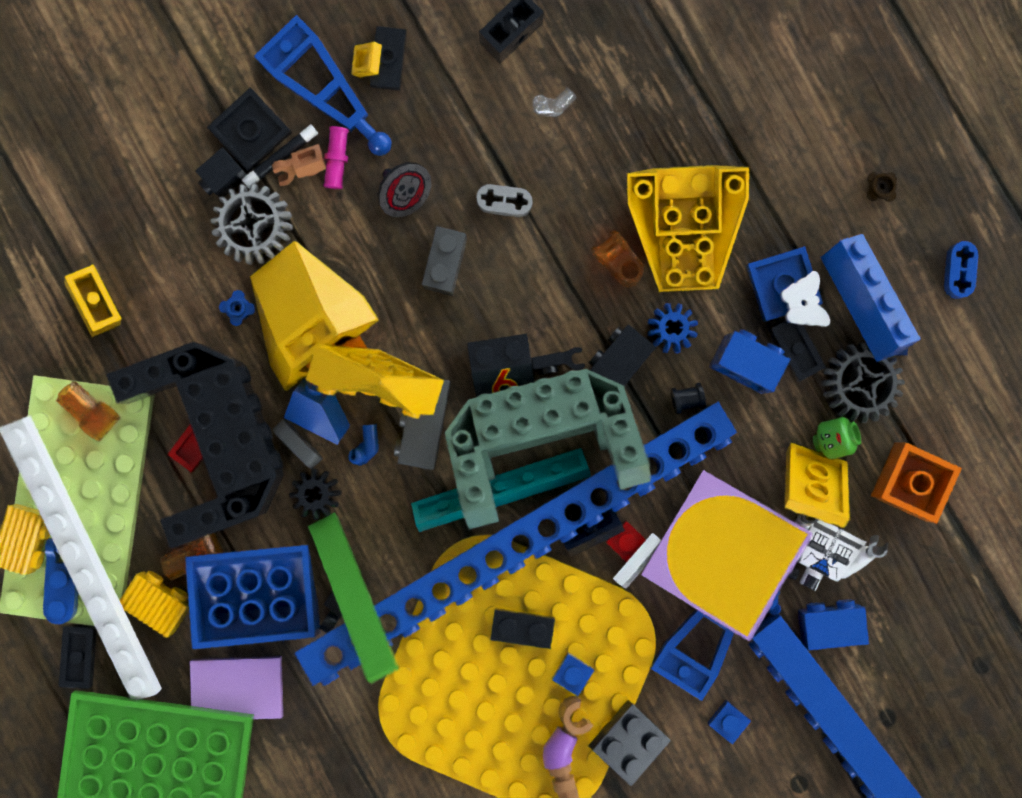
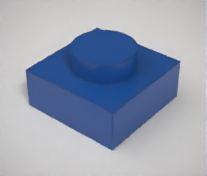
M568 652L554 673L552 680L576 696H579L594 672V668Z
M725 700L707 723L733 745L751 720Z

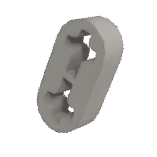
M488 184L482 186L476 196L479 208L489 214L523 217L531 211L533 204L530 193L525 189ZM488 192H493L494 197L503 199V202L494 201L492 206H486V201L481 198L482 196H487ZM521 195L523 196V201L528 202L527 205L521 207V210H516L513 203H506V200H516L517 196Z

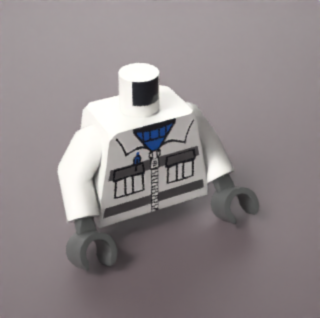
M800 514L794 522L813 534L798 562L806 566L799 583L816 591L823 575L838 582L840 579H845L864 568L875 557H884L888 552V543H885L882 547L875 546L879 541L878 535L871 536L869 546H865V541L832 524L825 523L808 515Z

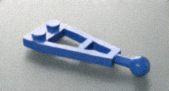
M297 15L254 55L255 59L282 85L343 127L349 129V131L352 132L357 128L368 140V147L373 154L383 156L390 151L392 146L390 137L384 132H376L366 122L365 118L368 114L318 36ZM312 46L334 77L317 95H314L284 74ZM340 89L356 111L349 118L326 103Z
M695 609L665 641L650 668L702 701L720 672L734 632ZM703 617L723 628L709 668L676 648Z

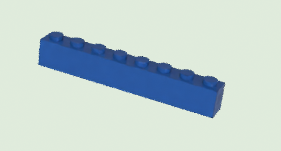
M770 614L766 617L754 634L752 641L748 643L749 647L759 659L762 656L766 658L770 663L766 669L777 682L784 681L789 688L785 691L786 695L796 707L799 704L807 711L804 718L814 730L818 728L822 730L826 736L822 741L833 754L839 752L843 757L844 761L840 764L852 779L856 776L860 779L863 785L859 788L867 798H922L779 614Z

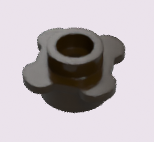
M872 172L867 176L869 191L866 196L870 201L885 199L887 202H891L896 198L897 177L894 173L878 174L877 172ZM880 184L884 185L883 190L879 188Z

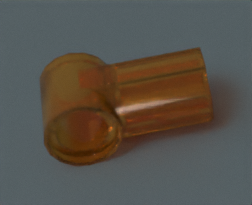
M74 381L65 386L59 392L56 399L58 404L80 422L78 424L79 427L88 436L99 442L121 419L114 409L102 401H97L81 385Z
M212 533L160 557L161 567L165 576L172 581L186 574L185 557L224 553L216 534Z

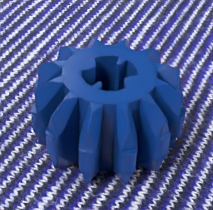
M666 303L664 305V313L658 308L653 311L658 320L648 319L647 321L648 325L656 327V329L648 331L647 336L657 335L658 339L653 341L652 344L656 347L663 342V353H668L671 344L674 353H680V344L685 348L691 346L690 341L686 337H697V333L689 330V328L698 325L697 320L688 322L686 319L692 315L691 310L686 311L683 315L680 314L682 304L678 303L673 312L671 305ZM675 322L679 327L676 329V331H679L678 334L672 333L669 335L666 332V329L669 328V326H665L666 323L673 324Z

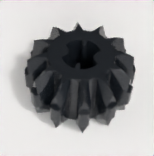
M313 468L311 469V478L304 471L300 473L303 483L297 480L292 482L293 487L299 489V491L289 493V497H298L299 502L294 503L292 506L294 509L304 506L301 513L302 517H307L312 510L313 519L318 520L321 515L320 510L327 517L331 515L329 506L335 508L339 506V502L332 499V496H340L342 491H332V486L336 485L338 480L335 478L327 482L330 474L329 471H324L319 478L318 469ZM319 487L321 491L318 493H322V498L313 501L310 498L313 494L309 495V491Z

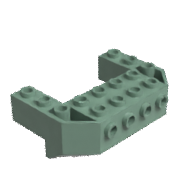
M583 369L580 371H569L564 375L549 379L542 378L534 383L522 386H511L503 391L481 394L476 398L469 399L445 431L460 503L468 528L472 529L499 522L489 481L495 478L491 462L492 457L594 431L600 451L605 449L609 451L620 490L651 482L649 462L624 386L588 369Z

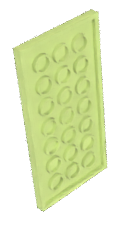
M33 375L28 416H31L120 600L127 589L155 394L130 404L116 403L112 389L108 385ZM19 472L15 504L37 509ZM45 540L44 546H43V548H42V551H43L44 553H45V544H46V541H47V540ZM46 555L41 567L34 573L21 575L9 570L4 571L0 613L46 619L43 613ZM78 594L76 615L68 623L95 626Z

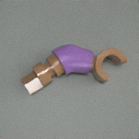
M569 696L560 704L559 718L563 726L562 728H556L543 749L544 766L546 769H549L550 776L555 777L552 780V784L559 798H579L574 776L569 774L572 771L570 763L573 759L571 754L577 741L575 734H585L594 726L590 720L584 717L579 722L570 721L573 711L579 709L581 705V700L578 696Z

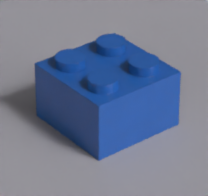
M740 329L739 333L734 331L725 335L709 368L760 394L774 392L790 361L789 358L783 355L785 351L770 343L764 346L756 342L757 337L742 329Z

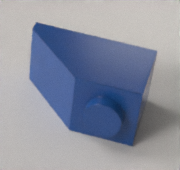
M305 377L294 389L284 418L338 445L349 430L350 424L336 396L319 392L317 386L307 381V377Z

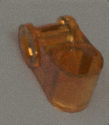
M614 229L610 232V237L598 247L594 245L591 251L619 284L624 287H634L641 281L644 265L630 249L626 240ZM626 265L634 266L638 275L633 279L626 278L622 274V268Z

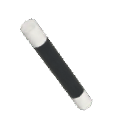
M310 124L241 180L250 189L252 183H257L273 170L272 164L274 162L289 158L291 153L299 150L314 138L318 132Z

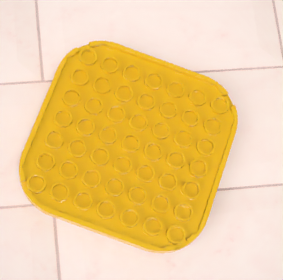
M475 535L454 543L441 554L431 571L492 535ZM512 541L514 551L521 553L527 550L528 547ZM496 550L488 552L485 557V563L490 568L499 567L503 561L502 554ZM533 554L523 560L526 566L511 575L508 570L497 576L499 582L486 590H483L481 586L471 591L473 597L459 606L455 602L444 608L447 612L446 614L430 622L429 618L424 619L418 623L419 630L406 638L402 637L395 654L399 669L386 675L380 690L378 703L380 723L389 742L406 758L497 798H559L552 784V780L555 777L550 776L549 769H546L544 766L543 749L556 728H562L563 726L559 718L560 704L569 696H576L552 680L554 673L569 652L594 668V672L578 696L581 700L580 708L573 711L570 717L572 722H579L584 717L594 725L585 734H575L577 741L571 754L573 759L570 763L572 771L569 773L574 776L579 798H591L600 787L609 765L591 750L588 745L628 700L634 705L636 704L654 660L656 649L655 630L644 606L633 594L624 588L550 556L543 555L536 559ZM465 566L459 571V579L465 584L474 582L477 577L475 569L470 566ZM438 582L433 586L432 592L436 598L445 599L450 594V588L446 583ZM418 600L412 615H418L423 611V603ZM495 608L555 617L551 649L490 640Z

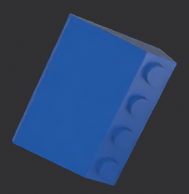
M308 545L185 557L192 649L314 638L321 633L319 629L318 599Z

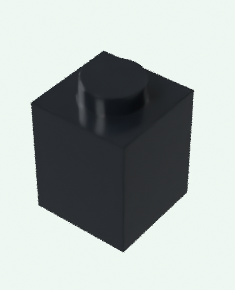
M223 147L195 170L202 178L198 183L209 196L214 193L219 198L221 196L225 197L228 194V190L238 186L242 182L241 179L247 175Z

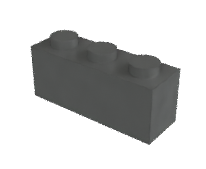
M444 380L433 415H420V418H412L401 412L399 427H404L402 439L397 438L394 456L399 457L398 464L430 470L435 469L451 381Z

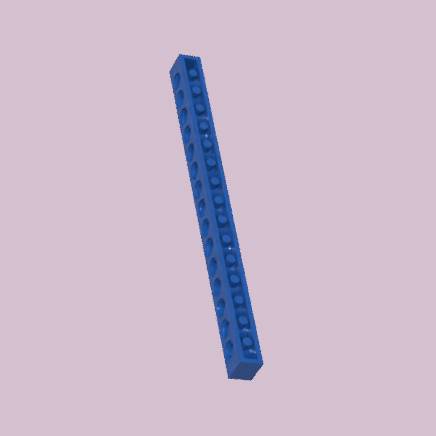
M720 403L712 404L643 445L647 458L653 459L657 464L656 472L650 475L651 482L632 486L628 490H620L617 485L613 464L374 605L379 619L384 614H390L396 619L395 629L391 631L384 630L390 646L393 645L391 639L399 634L406 638L419 630L418 623L424 619L429 618L430 622L446 614L447 612L444 608L455 602L459 606L473 597L471 591L481 586L483 590H486L499 582L497 576L508 570L511 575L526 566L523 560L533 554L538 559L552 550L550 544L558 539L562 543L578 535L575 530L586 523L589 528L604 519L602 513L610 508L616 512L630 504L627 498L635 493H638L640 497L656 488L653 483L662 477L665 481H668L681 473L679 467L687 462L693 466L707 458L704 452L712 447H715L716 451L732 443L730 437L736 434L737 431ZM697 428L706 431L708 438L705 444H700L695 440L694 432ZM671 443H676L682 448V456L678 460L673 459L669 455L668 449ZM594 489H601L606 495V501L601 506H597L591 501L590 496ZM569 504H575L580 509V517L574 522L569 521L564 515V510ZM544 519L552 521L555 527L554 533L549 537H543L538 531V525ZM517 535H524L529 541L527 550L521 553L514 551L512 548V540ZM492 550L499 551L503 557L502 564L497 568H490L485 563L487 553ZM465 566L474 568L477 573L475 581L470 584H465L459 579V571ZM438 582H444L450 588V594L445 599H438L433 595V586ZM411 598H417L423 603V611L418 615H412L406 609V603ZM345 623L295 652L297 659L313 686L319 682L325 686L340 677L337 671L347 665L350 670L361 665ZM335 646L341 650L342 659L340 662L334 663L327 658L326 652L329 647Z

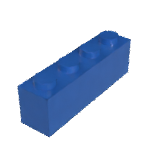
M863 234L839 241L820 257L876 362L895 356L921 340Z

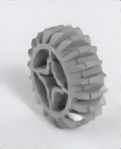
M252 183L248 192L246 186L240 184L239 194L233 189H229L228 193L231 196L229 200L223 196L219 198L224 206L222 208L213 207V211L219 214V218L214 217L210 220L212 224L219 227L211 232L213 236L220 237L216 245L220 248L225 247V255L231 256L234 254V260L237 262H241L245 256V262L248 265H252L256 256L258 263L263 264L265 262L264 254H267L272 259L275 257L272 251L274 248L279 251L284 249L279 244L281 239L286 242L290 241V237L284 231L292 230L293 225L284 221L292 218V214L289 211H284L288 206L284 200L278 202L280 195L277 192L270 194V189L267 186H263L259 191L258 185ZM251 202L267 204L270 206L273 214H257ZM241 207L240 217L231 221L234 212ZM252 218L257 221V223L253 224V233L247 227V225L251 224L250 219ZM274 224L271 235L263 242L262 235L267 228L273 227ZM231 234H247L248 240L252 242L253 247L238 245Z

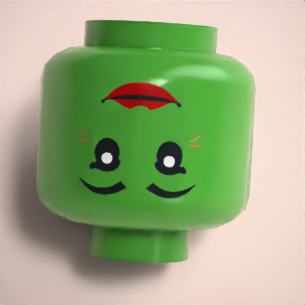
M839 417L821 422L817 427V434L813 436V443L817 452H822L828 459H837L856 452L857 446L861 444V434L854 421L850 422L848 418Z

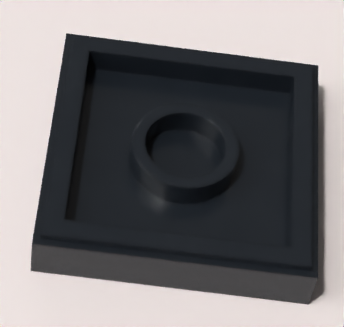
M251 87L207 127L248 172L254 169L292 133Z

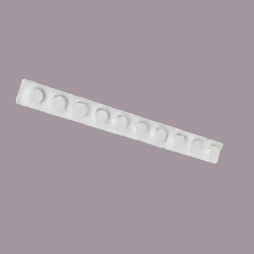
M31 416L0 427V433L129 697L139 700L156 695L162 689Z

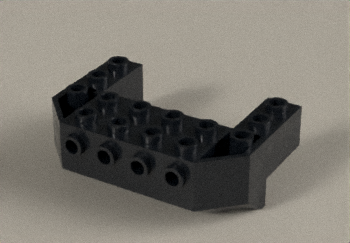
M191 342L106 374L116 403L130 404L177 386L218 498L160 519L170 549L267 513L284 476L283 462L279 452L275 451L271 440L273 438L268 423L264 421L261 413V402L252 389L250 383L251 376L243 362L204 344Z

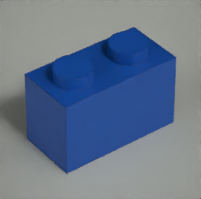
M855 600L836 601V606L826 607L825 603L806 604L807 609H798L801 643L808 650L869 644L865 607L857 603L855 604Z

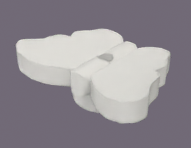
M816 271L810 272L806 277L799 279L781 292V300L787 303L786 321L788 323L806 324L808 326L817 325L821 327H826L830 324L829 315L818 305L820 300L818 296H815L820 285V277Z

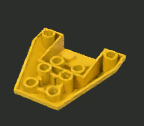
M710 165L653 168L627 173V204L659 292L719 289L749 200V167Z
M293 241L250 276L269 363L283 389L286 391L307 376L308 369L306 365L311 362L316 345L331 346L344 335L357 338L379 321L364 295L296 241Z

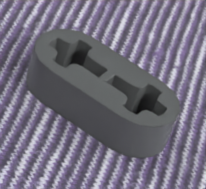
M282 419L272 429L277 437L310 469H313L323 459L320 453L287 420Z

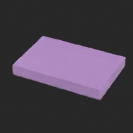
M282 656L192 659L190 661L191 706L254 714V719H280L283 717Z

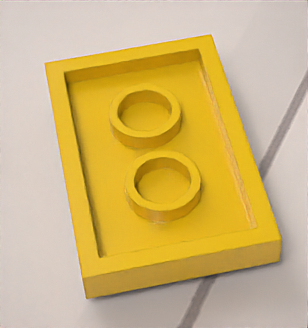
M790 443L786 451L785 508L795 513L805 514L822 520L825 523L844 528L849 521L847 461L838 458L828 459L823 453Z

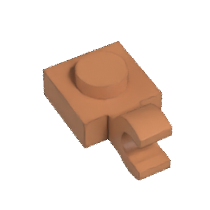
M319 144L291 153V159L279 160L272 164L274 174L281 171L286 172L284 175L278 176L280 186L290 184L295 175L299 179L305 176H314L326 169L323 152Z

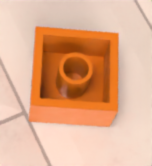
M895 442L871 497L923 521L937 524L962 468L906 442Z

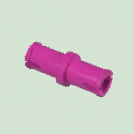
M330 126L328 153H324V160L327 162L323 187L343 189L344 163H348V156L345 154L349 129Z

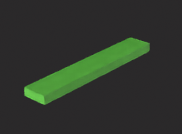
M336 513L309 525L308 528L365 676L370 683H373L398 670L399 666L343 527Z

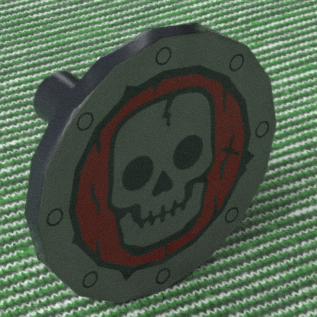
M405 162L395 166L393 169L387 168L383 171V180L380 183L377 197L378 204L386 214L392 217H404L414 213L424 204L431 190V176L425 167L416 162Z

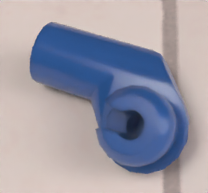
M377 424L362 425L363 442L355 449H352L348 455L349 461L352 464L359 466L367 464L378 453Z

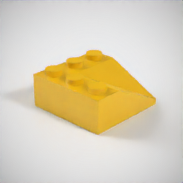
M329 345L315 346L306 378L307 381L315 384L317 390L321 393L335 395L336 391H340L341 393L355 396L357 392H361L369 396H378L381 398L380 402L382 404L400 407L403 409L402 413L412 418H420V415L434 414L444 382L443 379L379 349Z

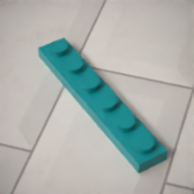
M579 448L496 475L494 479L489 481L495 506L498 507L591 477L583 451ZM457 488L411 503L419 532L465 518Z

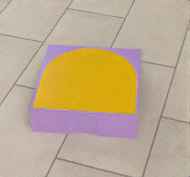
M703 470L641 575L742 638L751 641L772 606L786 577L792 572L813 534Z

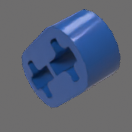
M962 241L956 243L947 251L944 290L951 298H964L971 295L975 290L978 250L971 242ZM963 248V253L968 254V259L963 260L961 267L962 260L961 257H956V252L961 251ZM961 273V283H965L966 288L961 289L959 292V287L954 286V281L960 279Z

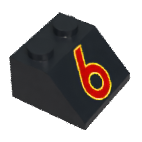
M527 333L467 343L476 397L481 394L503 391L511 386L534 383Z

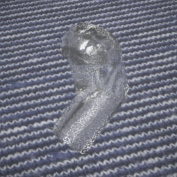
M565 88L556 99L544 97L542 94L535 96L532 100L534 112L540 116L557 117L577 97L569 88Z

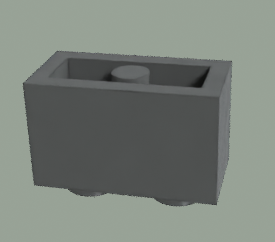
M436 227L422 282L424 289L453 296L467 242L466 233Z

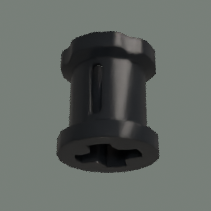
M701 382L695 383V387L677 390L676 387L670 389L675 414H681L682 410L695 407L700 409L706 408V398Z

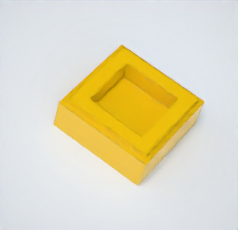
M376 42L356 45L354 47L351 75L359 78L377 75L382 45Z

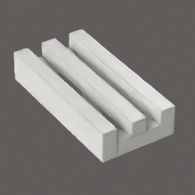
M652 533L613 579L626 589L648 564L661 539Z

